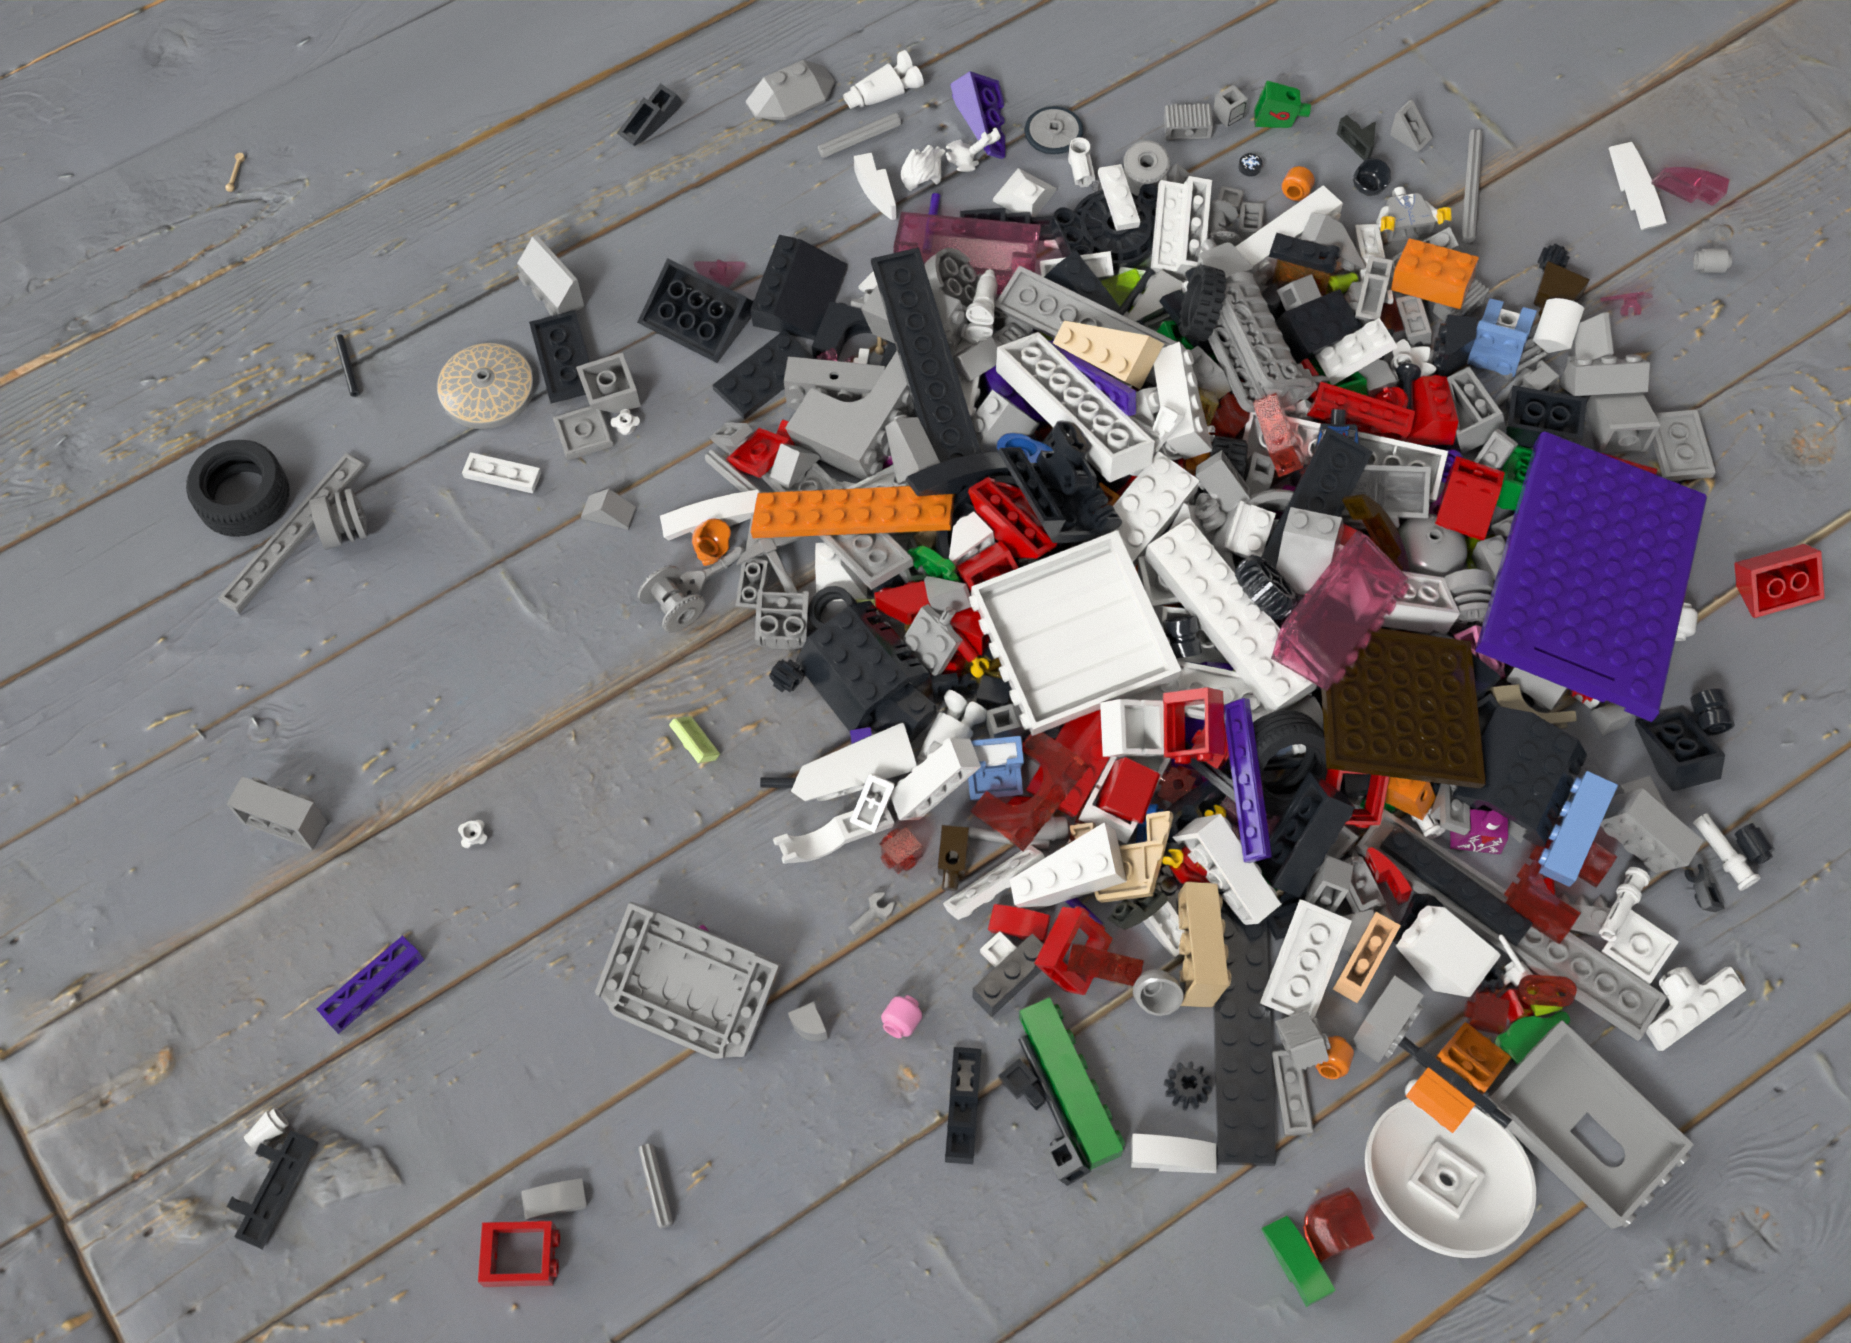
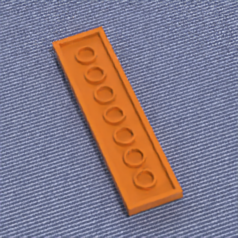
M910 486L757 493L750 532L753 538L951 530L955 494L917 496Z

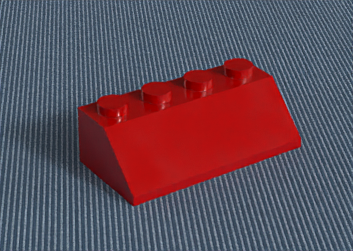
M1101 709L1064 724L1026 791L1069 817L1077 815L1110 758L1103 757Z

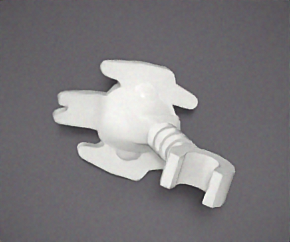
M994 128L990 134L982 133V138L972 146L963 143L961 139L949 143L946 148L951 149L952 152L946 153L947 160L958 166V171H974L976 169L975 166L979 164L978 161H973L974 154L1000 139L1001 136L997 128Z

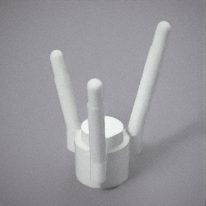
M1499 935V940L1512 962L1504 967L1506 973L1501 979L1505 985L1511 982L1517 987L1533 974L1523 961L1520 962L1505 937Z

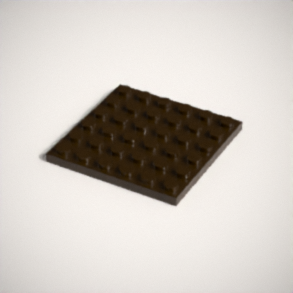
M1321 620L1318 623L1327 769L1471 788H1482L1486 784L1471 641Z

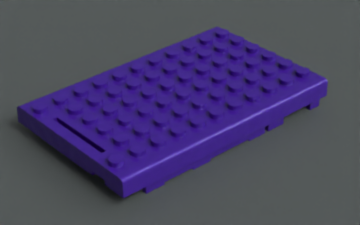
M1542 432L1533 447L1475 651L1604 703L1607 700L1622 706L1625 712L1652 722L1660 712L1707 495L1551 433Z

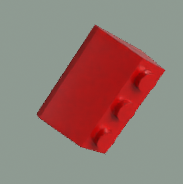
M1439 375L1421 376L1413 382L1414 422L1411 433L1404 442L1417 445H1453L1459 421L1447 377Z
M1806 544L1796 545L1734 563L1736 587L1751 616L1754 618L1825 599L1822 553L1820 550Z

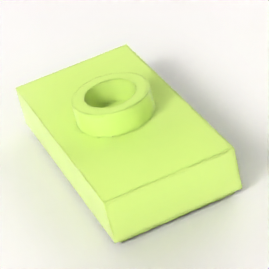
M692 716L675 718L669 724L682 741L684 747L689 750L698 763L715 761L720 755L719 751Z

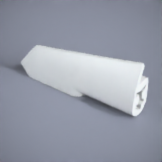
M904 724L895 725L802 766L791 792L804 801L816 798L818 801H826L864 789L870 773L880 778L888 779L912 772V769L917 765Z

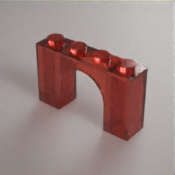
M1043 732L1033 736L1030 734L1022 745V752L1043 768V781L1038 792L1025 803L1008 805L986 791L970 811L985 825L1023 852L1089 768L1077 754Z
M1548 839L1545 847H1535L1529 856V859L1533 860L1530 866L1526 863L1523 865L1516 876L1521 880L1518 884L1512 881L1504 896L1508 898L1505 902L1507 905L1534 923L1532 925L1533 928L1560 945L1581 912L1553 895L1544 883L1543 874L1539 873L1542 864L1538 863V860L1544 848L1549 849L1552 842L1551 839ZM1593 841L1578 877L1597 888L1617 859V856Z

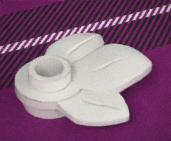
M1405 339L1396 343L1397 348L1392 350L1394 358L1390 363L1391 370L1394 369L1396 371L1400 365L1412 363L1421 369L1420 377L1430 376L1436 371L1434 365L1427 363L1430 347L1411 348Z

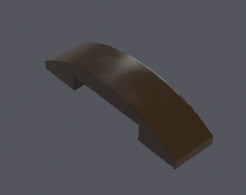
M1366 494L1344 497L1342 501L1352 519L1362 520L1380 551L1381 556L1377 559L1380 568L1410 572L1403 541L1386 511Z

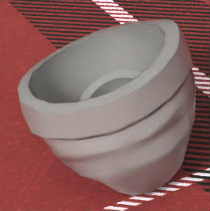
M1150 969L1143 972L1133 986V996L1136 1003L1152 1015H1169L1178 1010L1182 1004L1183 992L1179 982L1171 974L1160 969Z

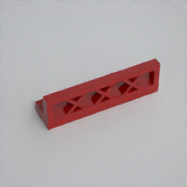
M1321 381L1317 386L1314 401L1307 412V416L1331 423V410H1346V418H1349L1346 419V424L1357 425L1358 432L1403 442L1411 433L1415 415L1413 410Z

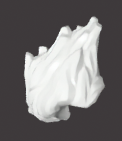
M927 145L922 152L918 149H912L901 170V180L905 187L912 191L919 184L928 180H932L935 184L940 183L942 178L941 157L946 151L938 146L934 149L931 145Z

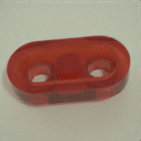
M1527 975L1520 980L1518 986L1520 999L1530 1005L1569 1006L1574 1002L1577 992L1575 983L1571 979L1562 976ZM1534 990L1537 992V994L1532 995L1529 994L1528 991ZM1563 992L1566 996H1558L1557 993Z

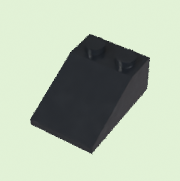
M1683 708L1660 713L1652 722L1643 718L1635 720V726L1659 776L1672 791L1721 779L1725 754Z

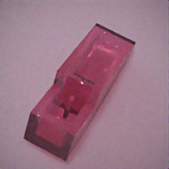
M1669 167L1663 169L1652 180L1651 184L1689 203L1699 199L1713 206L1727 194L1730 179L1696 168Z

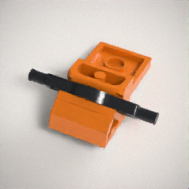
M1464 1022L1436 1058L1422 1047L1419 1048L1406 1036L1399 1043L1398 1046L1413 1056V1059L1426 1068L1406 1097L1433 1117L1441 1126L1454 1133L1474 1106L1487 1117H1491L1504 1129L1512 1121L1494 1103L1483 1096L1511 1059V1056L1467 1022Z

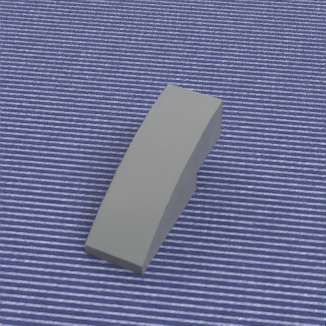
M1369 256L1355 318L1375 321L1380 318L1393 260Z

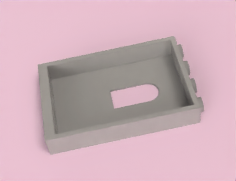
M1560 1021L1553 1026L1486 1097L1499 1110L1512 1119L1506 1128L1611 1229L1620 1226L1626 1228L1633 1222L1637 1216L1634 1211L1639 1206L1645 1207L1654 1198L1655 1195L1652 1191L1658 1185L1660 1187L1664 1186L1672 1178L1673 1175L1670 1171L1675 1165L1680 1167L1689 1159L1691 1155L1688 1151L1694 1145L1564 1021ZM1586 1113L1623 1147L1625 1158L1620 1166L1608 1167L1603 1164L1570 1132Z

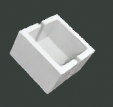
M1118 699L1100 703L1103 757H1152L1164 755L1163 701Z

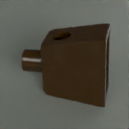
M1548 261L1533 302L1535 306L1541 308L1539 316L1541 317L1546 301L1549 299L1560 298L1577 303L1583 296L1590 279Z
M942 825L938 875L943 876V890L958 891L959 878H965L969 827ZM954 859L957 860V863L951 865L948 861Z

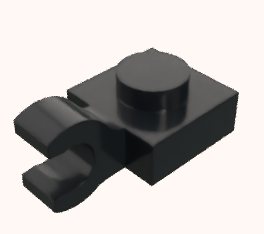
M1697 865L1699 869L1697 877H1695L1693 870H1685L1686 879L1695 883L1693 884L1696 892L1694 895L1695 900L1702 910L1718 912L1725 909L1716 884L1711 883L1709 870L1706 865Z
M1020 1058L998 1075L999 1080L1016 1100L1024 1095L1036 1111L1045 1104L1042 1095L1033 1087L1038 1083L1037 1077Z

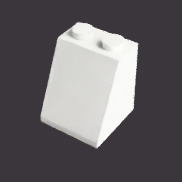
M1426 906L1418 914V918L1403 933L1401 940L1396 945L1398 950L1433 991L1470 997L1501 956L1498 951L1445 907Z

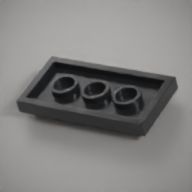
M576 311L530 321L529 324L550 403L586 395L576 367L590 362Z
M783 330L712 385L713 390L745 420L785 389L784 377L788 357L816 358L787 331Z

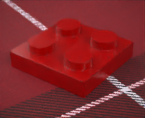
M758 428L726 460L736 469L761 478L774 465L780 444H793L786 437Z

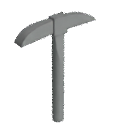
M803 536L760 539L758 543L749 547L741 555L737 565L761 554L767 555L786 593H798L776 549L777 547L800 540ZM808 616L807 630H811L814 628V625Z

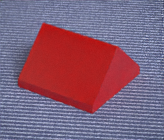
M1123 757L1115 761L1111 767L1095 806L1117 818L1142 824L1160 774L1127 757Z

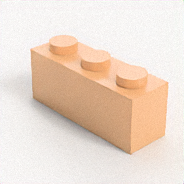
M1375 912L1333 990L1358 1003L1401 925Z

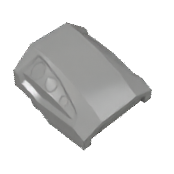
M758 589L755 644L767 649L796 650L802 648L807 640L809 591H804V593L763 592V590Z

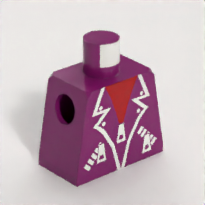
M1470 810V831L1466 835L1450 831V849L1500 855L1508 841V818L1494 810Z

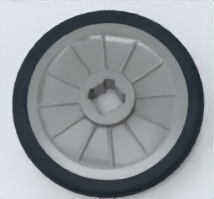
M1058 106L1041 108L1030 115L1026 121L1024 132L1027 141L1036 150L1046 154H1063L1069 152L1070 143L1074 138L1083 137L1084 129L1080 118L1071 110Z

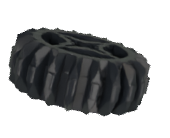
M1250 555L1235 569V577L1238 580V584L1242 587V591L1248 595V598L1261 611H1264L1273 619L1282 620L1284 617L1289 616L1298 605L1297 596L1290 587V584L1284 579V576L1272 564H1269L1260 556Z

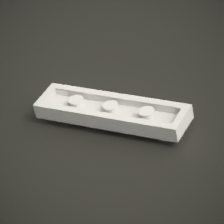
M1032 845L1027 846L945 901L943 904L947 912L957 920L969 916L974 909L983 903L993 900L995 895L1005 888H1010V879L1045 859L1041 851Z

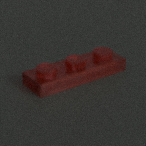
M1072 943L1067 971L1133 987L1142 973L1144 960Z

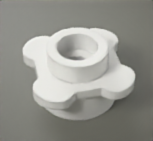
M628 409L621 410L616 418L611 419V426L617 427L618 432L623 435L631 434L636 429V426L640 424V419L630 414Z
M468 821L459 826L458 832L462 836L461 845L464 848H470L478 843L482 845L487 841V836L483 831L485 826L483 821Z

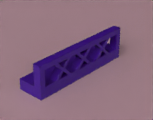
M402 935L316 1008V1010L339 1034L420 965L424 958ZM404 945L407 949L394 959V953ZM377 967H384L372 978L373 971ZM356 985H363L353 995H351V990ZM334 1004H341L330 1014L326 1012Z

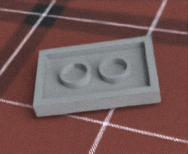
M1686 410L1654 413L1660 423V427L1652 441L1662 477L1670 481L1712 478L1716 472L1698 411Z

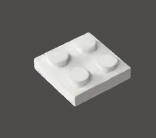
M1630 910L1615 941H1608L1601 953L1650 985L1679 941L1633 910Z

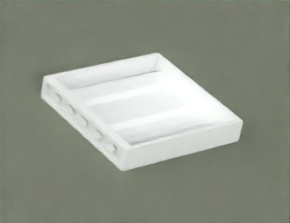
M1118 530L972 586V596L969 597L971 607L974 612L978 610L981 616V620H979L981 630L984 635L988 634L992 643H989L990 651L994 659L998 657L1002 666L999 667L1002 679L1004 682L1009 681L1012 688L1009 691L1014 706L1019 705L1022 714L1019 715L1021 723L1025 730H1030L1032 736L1101 709L1100 703L1127 699L1175 680L1181 674L1182 670Z

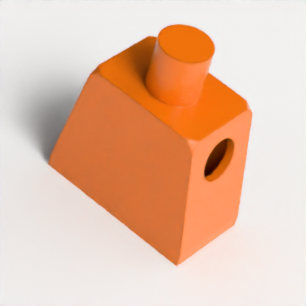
M1389 777L1385 802L1423 821L1436 799L1430 782Z

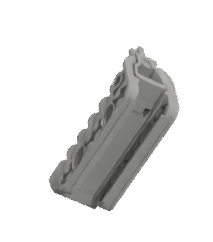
M1250 272L1231 274L1225 283V299L1222 301L1223 308L1219 312V320L1216 321L1217 325L1215 329L1213 328V333L1209 336L1208 341L1239 405L1247 412H1261L1287 408L1299 402L1300 399H1308L1317 390L1320 381L1328 383L1329 378L1323 375L1312 376L1309 369H1304L1302 364H1297L1293 359L1290 349L1275 323V319L1260 292L1253 274ZM1218 335L1222 336L1226 342H1222ZM1237 375L1241 376L1245 383L1241 382Z

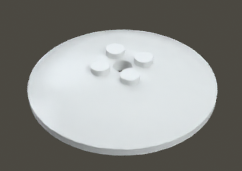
M1407 1098L1383 1113L1370 1132L1365 1150V1170L1371 1192L1387 1218L1402 1233L1419 1245L1452 1257H1485L1506 1249L1527 1228L1536 1204V1183L1530 1161L1516 1137L1507 1128L1504 1129L1491 1117H1487L1475 1106L1454 1133H1452ZM1444 1175L1450 1178L1452 1186L1443 1184L1439 1176Z

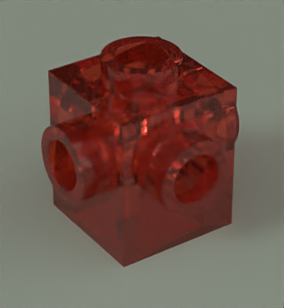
M1178 765L1177 769L1171 767L1169 772L1164 770L1158 782L1161 788L1157 796L1174 804L1185 794L1197 787L1194 785L1196 778L1191 776L1193 771L1181 765ZM1175 780H1178L1182 783V788L1180 790H1177L1173 787V782Z

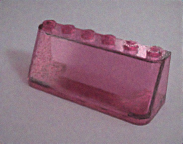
M901 212L893 253L919 247L925 264L930 257L944 248L957 249L971 259L968 263L977 275L980 273L983 275L989 269L994 271L997 280V294L1001 295L1019 266L1036 273L1041 225Z
M1356 531L1283 623L1278 633L1271 659L1327 691L1333 683L1338 684L1346 671L1344 668L1347 665L1350 667L1353 665L1358 657L1359 652L1357 651L1359 648H1366L1371 640L1372 635L1370 634L1372 631H1379L1385 620L1383 618L1385 614L1389 616L1392 614L1397 605L1396 600L1398 597L1404 598L1410 588V585L1407 584L1408 577L1367 535Z

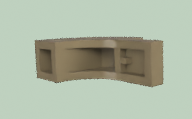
M1519 684L1492 687L1486 692V696L1491 693L1501 707L1532 712L1559 729L1568 728V723L1577 721L1575 711L1541 713L1533 710L1523 700Z

